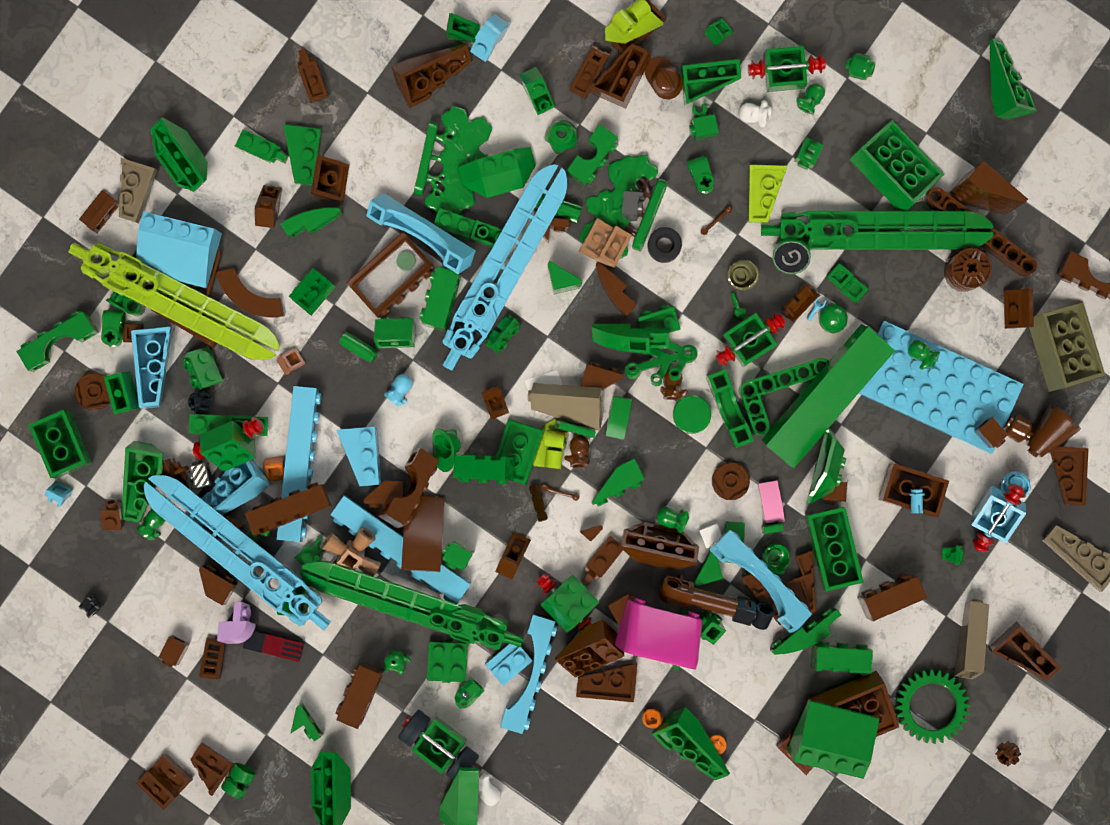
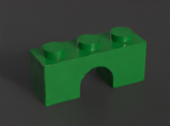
M599 124L588 140V144L595 148L596 156L591 160H584L577 155L567 169L566 174L584 187L588 183L591 185L597 177L595 172L598 168L602 169L607 163V155L610 152L613 154L619 145L617 143L618 137Z

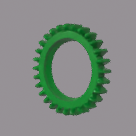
M932 669L928 670V675L924 670H921V677L917 673H913L915 680L908 677L909 685L902 683L901 685L905 690L897 691L902 697L895 698V700L901 702V704L895 705L896 709L901 710L896 713V716L903 717L899 720V724H906L903 729L905 731L910 730L909 735L911 737L916 734V740L918 741L923 737V742L928 743L929 739H931V742L936 744L938 738L941 743H944V736L951 740L950 733L957 736L956 728L963 730L960 722L967 723L963 716L970 714L964 711L965 708L970 707L969 704L964 703L969 697L962 696L966 689H959L962 683L959 681L954 683L956 679L954 676L948 679L949 673L944 672L941 676V670H936L935 675ZM930 683L940 684L949 689L956 701V713L953 720L946 727L939 730H928L919 726L914 721L910 712V701L915 691L921 686Z

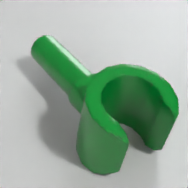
M731 293L734 304V317L736 319H744L746 310L745 308H739L736 294Z

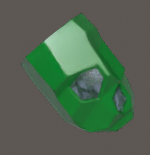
M470 677L455 694L456 706L459 709L471 706L485 691L484 688Z

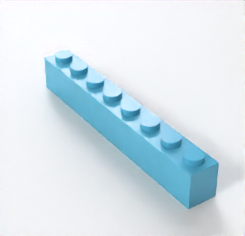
M293 386L282 499L289 497L288 493L299 489L300 492L307 490L306 486L313 479L311 461L314 462L315 450H313V442L316 443L317 441L315 423H319L320 414L317 412V405L321 404L322 394L319 393L317 388ZM309 515L278 527L277 540L302 542L303 538H306L307 527H304L305 519H308Z
M343 496L331 513V516L334 517L333 521L341 527L346 525L350 528L348 532L355 537L360 528L369 530L376 538L369 547L373 549L377 547L381 550L380 554L388 560L393 558L397 561L396 565L401 568L403 535L349 497ZM441 563L440 572L411 571L413 573L412 577L419 582L424 580L428 583L427 587L435 593L440 591L444 594L443 598L452 603H458L471 585L470 582L443 563Z

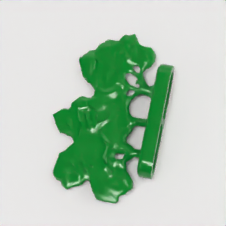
M452 106L450 111H446L441 116L445 126V132L442 135H437L438 123L429 121L413 194L423 195L425 183L430 182L433 192L425 198L427 208L435 210L436 213L438 208L455 214H460L464 209L473 206L475 199L473 191L462 185L457 167L488 157V154L481 152L479 147L489 140L492 126L490 123H487L484 117L476 118L469 122L465 109ZM449 134L453 136L452 138H446ZM435 140H439L445 145V149L439 156L432 155ZM431 160L439 161L443 164L442 173L436 177L428 173ZM441 176L445 177L443 180L439 179ZM436 181L443 184L445 187L444 192L437 188L438 184ZM435 191H437L440 195L436 196Z

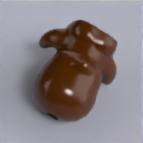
M669 369L663 377L664 387L661 386L660 392L663 394V399L677 401L685 396L688 391L680 389L683 381L682 373L679 380L673 381L669 377ZM676 372L672 374V376L678 375Z
M575 436L571 439L570 450L572 455L564 457L566 461L570 462V467L585 468L589 465L590 460L586 456L589 454L590 445L587 438Z

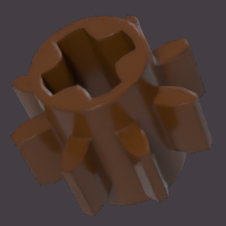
M1007 741L1005 744L1001 743L997 746L998 751L995 755H997V759L1001 764L1009 767L1011 764L1015 765L1020 761L1018 757L1021 753L1016 744Z

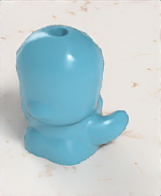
M405 374L398 375L391 384V389L385 392L384 396L397 406L407 403V400L403 397L411 390L413 386L412 379Z

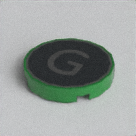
M786 238L776 244L772 260L774 266L779 271L785 274H798L804 271L810 264L811 252L809 246L804 241Z

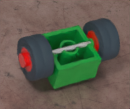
M419 709L412 718L408 716L402 724L404 728L398 735V738L406 745L412 746L416 739L420 737L411 751L441 774H443L451 762L453 763L446 772V775L454 779L459 767L475 768L473 765L479 755L466 746L457 756L467 739L437 716L426 730L424 729L431 718Z

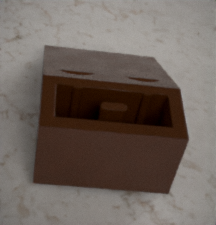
M602 619L586 626L555 657V661L576 678L610 662H614L625 655L624 651L615 645L618 633Z

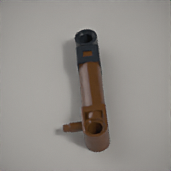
M678 575V578L667 576L658 594L663 602L684 608L692 605L732 617L733 622L747 626L752 624L760 630H766L769 627L775 614V609L770 604L763 602L757 604L756 600L739 595L735 599L696 588L693 582L684 580L683 575Z

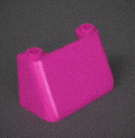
M635 598L634 601L627 600L615 645L631 655L696 670L702 630L700 615L694 612H688V615H680L645 605L646 601Z

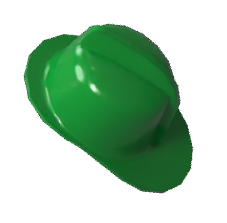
M437 428L432 433L433 456L439 460L436 465L438 469L442 472H449L453 468L454 455L459 452L461 442L455 429L444 431Z

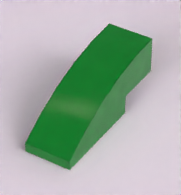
M339 208L315 209L293 216L280 223L288 237L292 239L306 229L311 235L343 215Z

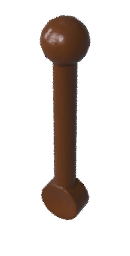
M730 206L725 207L724 212H722L706 228L704 227L701 229V234L707 235L708 230L711 227H713L727 213L732 212V208Z
M545 484L541 486V491L543 492L549 491L563 496H567L572 498L574 501H577L580 498L579 494L577 493L570 494L560 490L552 489Z

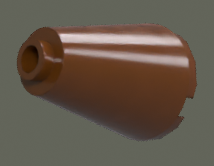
M1050 404L1027 443L1029 447L1027 451L1035 458L1037 456L1042 458L1078 433L1081 428L1079 425L1074 427L1072 424L1074 420L1058 407L1054 410L1053 404Z

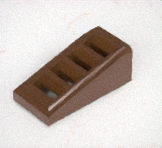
M206 638L199 675L201 678H221L225 643L217 641V638ZM210 644L220 645V649L210 648ZM209 652L219 653L218 657L209 656ZM208 660L217 661V665L208 664ZM207 668L216 669V671L207 672Z

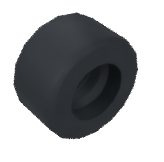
M660 227L654 230L649 237L647 243L648 252L655 261L669 263L680 254L682 239L674 229ZM662 238H668L672 243L671 250L661 252L657 247L658 241Z

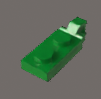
M242 129L235 144L237 149L268 163H275L277 160L286 164L288 157L280 152L281 147Z

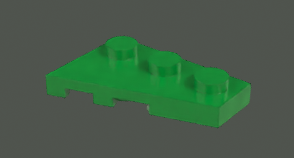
M283 124L294 183L312 186L322 130Z

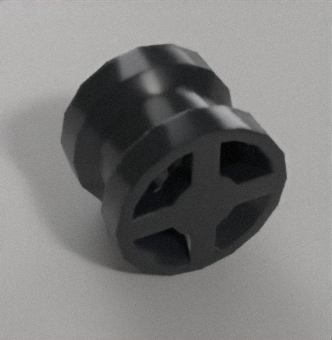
M92 594L78 607L86 612L88 618H91L104 605L98 602L96 596Z

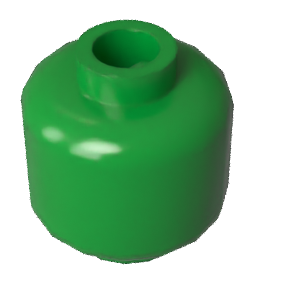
M855 53L852 58H848L846 69H848L850 77L867 80L868 77H872L876 63L873 62L871 56Z

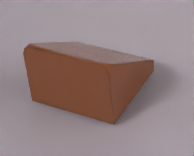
M296 348L277 358V363L286 376L306 364Z

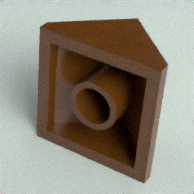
M317 155L311 194L315 198L344 202L350 164Z

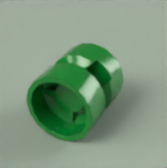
M235 762L229 771L230 776L225 778L221 789L235 798L243 799L248 790L247 785H251L257 774L246 765Z

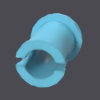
M911 489V493H909V496H911L910 513H923V496L925 495L923 489Z

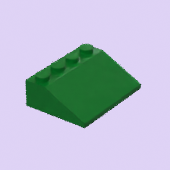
M893 120L849 159L898 211H907L945 175Z
M808 700L787 751L793 762L864 779L872 760L879 718Z

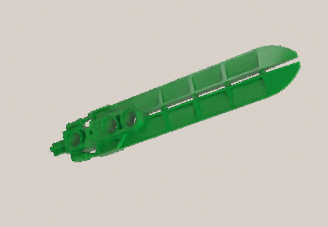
M806 211L802 213H782L780 225H761V236H780V241L786 238H795L800 241L805 236L808 237L807 245L810 250H964L967 248H977L985 244L994 234V232H967V229H994V227L984 216L969 211ZM806 216L809 222L805 225L796 217ZM787 226H792L795 229L793 235L786 234L785 228ZM825 226L832 227L833 234H825L823 228ZM843 227H851L853 233L846 235L843 232ZM858 229H875V232H858ZM879 229H904V232H879ZM908 229H933V232H908ZM937 229H962V232H937Z
M311 561L303 564L301 567L307 570L300 571L302 578L314 589L325 594L449 634L451 638L468 644L480 643L484 644L485 647L498 650L503 641L521 647L524 637L507 632V620H501L497 617L492 618L481 609L466 604H455L328 561Z

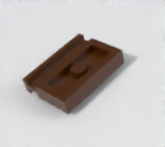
M1033 289L1004 291L1005 329L1034 327Z

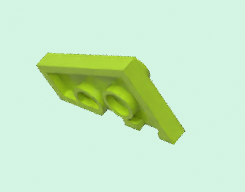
M749 166L748 223H768L788 166Z

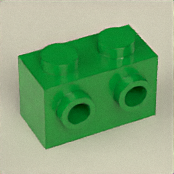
M383 317L375 319L374 342L377 348L415 347L416 325L413 318L401 317L400 319Z
M120 372L104 377L114 414H123L141 409L139 408L138 395L131 372Z
M454 541L445 546L442 554L445 555L443 560L446 561V566L453 570L459 568L463 571L474 552Z

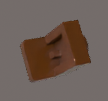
M499 386L489 387L481 392L491 419L509 413Z
M109 499L103 502L100 508L102 530H122L121 500Z

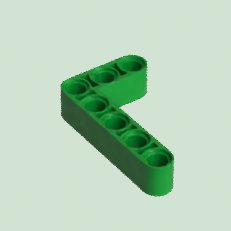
M819 358L743 383L738 391L751 432L754 435L762 436L770 428L761 395L814 379L819 373L816 368L817 363L822 362L826 365L829 362L827 359ZM800 368H804L807 371L806 378H801L798 375ZM781 374L788 375L789 382L787 384H783L780 381ZM763 380L770 381L771 387L769 390H765L762 387ZM744 386L752 387L753 393L751 396L744 394ZM753 403L759 407L757 414H752L749 410L750 405ZM757 422L764 424L765 429L763 432H758L755 429Z

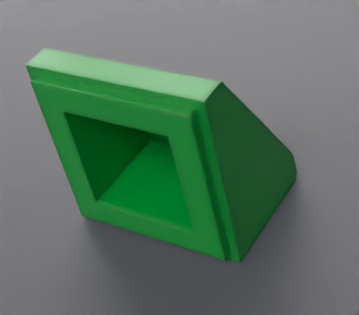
M721 18L712 23L704 33L713 45L717 46L734 32L725 20Z

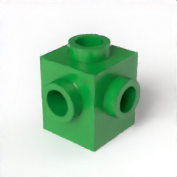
M706 610L699 616L702 619L701 639L707 640L714 645L726 632V629L722 624V618L718 614H711Z

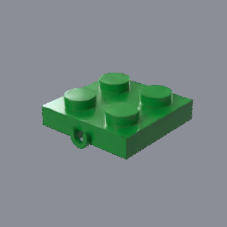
M444 640V642L429 641L427 681H442V683L466 682L467 643L452 642V640Z

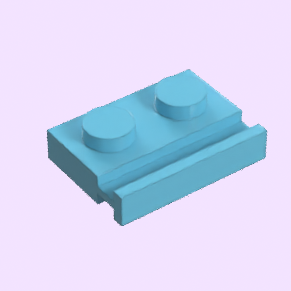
M508 644L485 665L504 686L533 660L522 647Z

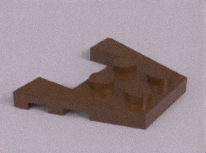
M808 551L795 556L802 576L783 584L794 592L795 597L800 602L807 605L811 613L816 612L813 552ZM752 574L741 577L742 581L761 603L770 604L775 609L773 618L779 625H782L777 620L779 615L776 605L763 584Z

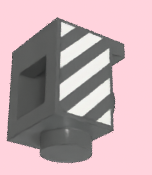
M202 460L191 462L189 478L191 482H194L191 490L214 485L209 463H203Z

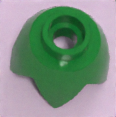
M556 120L546 130L544 139L550 144L552 150L559 154L565 149L576 148L577 129L571 122ZM560 131H563L565 133V136L559 137L558 133Z

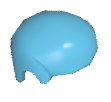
M1018 471L1005 474L1000 482V490L1003 492H1009L1008 486L1014 484L1021 486L1026 496L1031 489L1030 479L1024 473Z

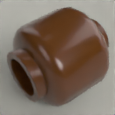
M1019 414L1011 415L1003 427L1008 437L1017 443L1023 440L1028 441L1033 434L1031 430L1032 423Z

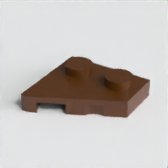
M203 742L190 759L194 768L198 770V775L204 781L211 796L214 795L234 764Z

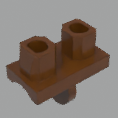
M174 457L163 460V472L161 475L172 477L189 488L186 482L188 478L185 474L189 467H182L180 462L175 461Z

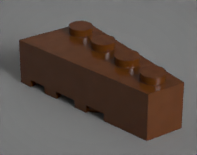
M317 482L306 486L307 490L305 491L295 490L288 493L289 497L284 499L282 497L275 498L270 501L271 504L265 506L260 504L253 507L252 511L244 513L253 536L263 534L331 507L332 504L324 484L318 485Z

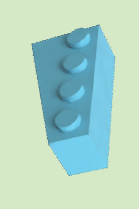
M171 327L131 331L138 402L141 409L156 408L162 405L173 330Z

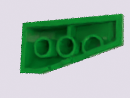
M995 39L990 40L991 98L995 115L1009 120L1037 112L1029 90H1024L1020 83L1022 79L1020 73L1018 74L1012 68L1014 62L1004 43Z
M686 707L672 712L652 732V735L666 749L670 751L672 748L681 754L680 758L683 760L689 759L696 764L695 766L698 770L715 781L729 776V770L699 720Z
M459 767L452 780L450 789L447 790L444 800L440 803L439 820L445 825H478L479 769Z

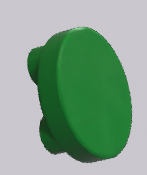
M686 396L680 399L673 409V421L677 428L684 433H699L710 423V406L701 397Z

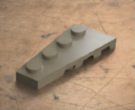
M1057 525L1053 526L1042 539L1046 545L1097 591L1103 592L1110 583V554L1102 552L1092 544L1078 539L1077 536Z

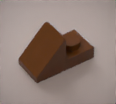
M553 218L543 236L546 242L549 243L550 229H554V232L564 233L565 230H569L570 220Z

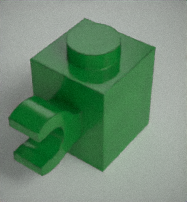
M702 104V112L700 113L696 111L695 106L692 107V114L696 118L692 119L691 125H689L690 136H694L695 141L717 137L719 134L715 114L707 116L705 104Z
M806 137L794 162L798 163L797 165L803 169H812L824 145Z

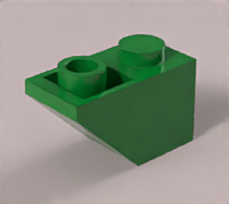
M536 67L519 75L537 115L555 107L545 81Z

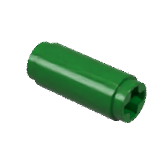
M345 332L339 341L344 348L367 362L372 363L378 355V351L351 333Z

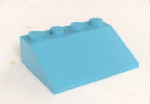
M143 211L138 229L136 259L176 281L207 288L222 233L213 228Z

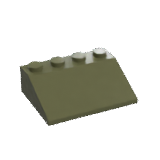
M1083 302L1034 316V327L1029 328L1049 392L1105 376Z

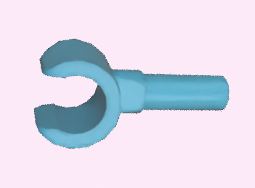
M820 296L814 301L815 306L807 320H812L816 312L827 304V299L823 304L818 302Z

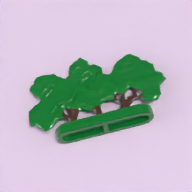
M642 154L637 157L629 155L623 157L620 161L609 164V178L615 186L614 191L604 190L597 197L591 196L586 198L588 212H591L595 215L596 219L598 218L613 228L618 226L634 236L632 248L639 252L644 247L668 186V181L659 179L652 192L649 191L648 181L653 180L657 176L658 170L655 165L649 163L648 155ZM639 180L644 185L642 186L644 191L638 189L636 181ZM624 191L643 192L644 196L649 199L645 213H639V217H642L637 232L633 231L629 226L631 221H627L622 216ZM594 221L586 224L579 236L581 242H584ZM626 246V248H625L623 254L621 255L620 259H622V258H624V257H626V256L628 255V248H627V246Z

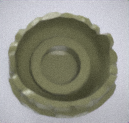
M740 260L733 263L727 272L728 282L732 287L742 291L752 288L759 278L758 267L749 260Z

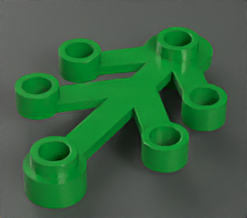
M669 340L668 349L676 353L669 355L656 348H650V353L643 354L652 355L657 359L640 364L635 362L627 364L625 367L626 376L629 379H637L642 371L660 366L657 373L652 374L650 378L653 386H660L672 362L679 361L676 368H672L669 371L670 379L677 381L681 378V372L686 364L696 360L698 356L697 349L692 345L679 346ZM673 373H678L677 376H672ZM655 378H659V379H660V380L657 381V382L653 381Z

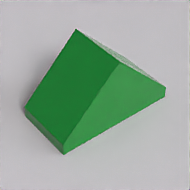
M449 13L446 30L447 38L474 43L480 24Z
M709 551L693 581L696 586L723 579L718 558L711 551Z

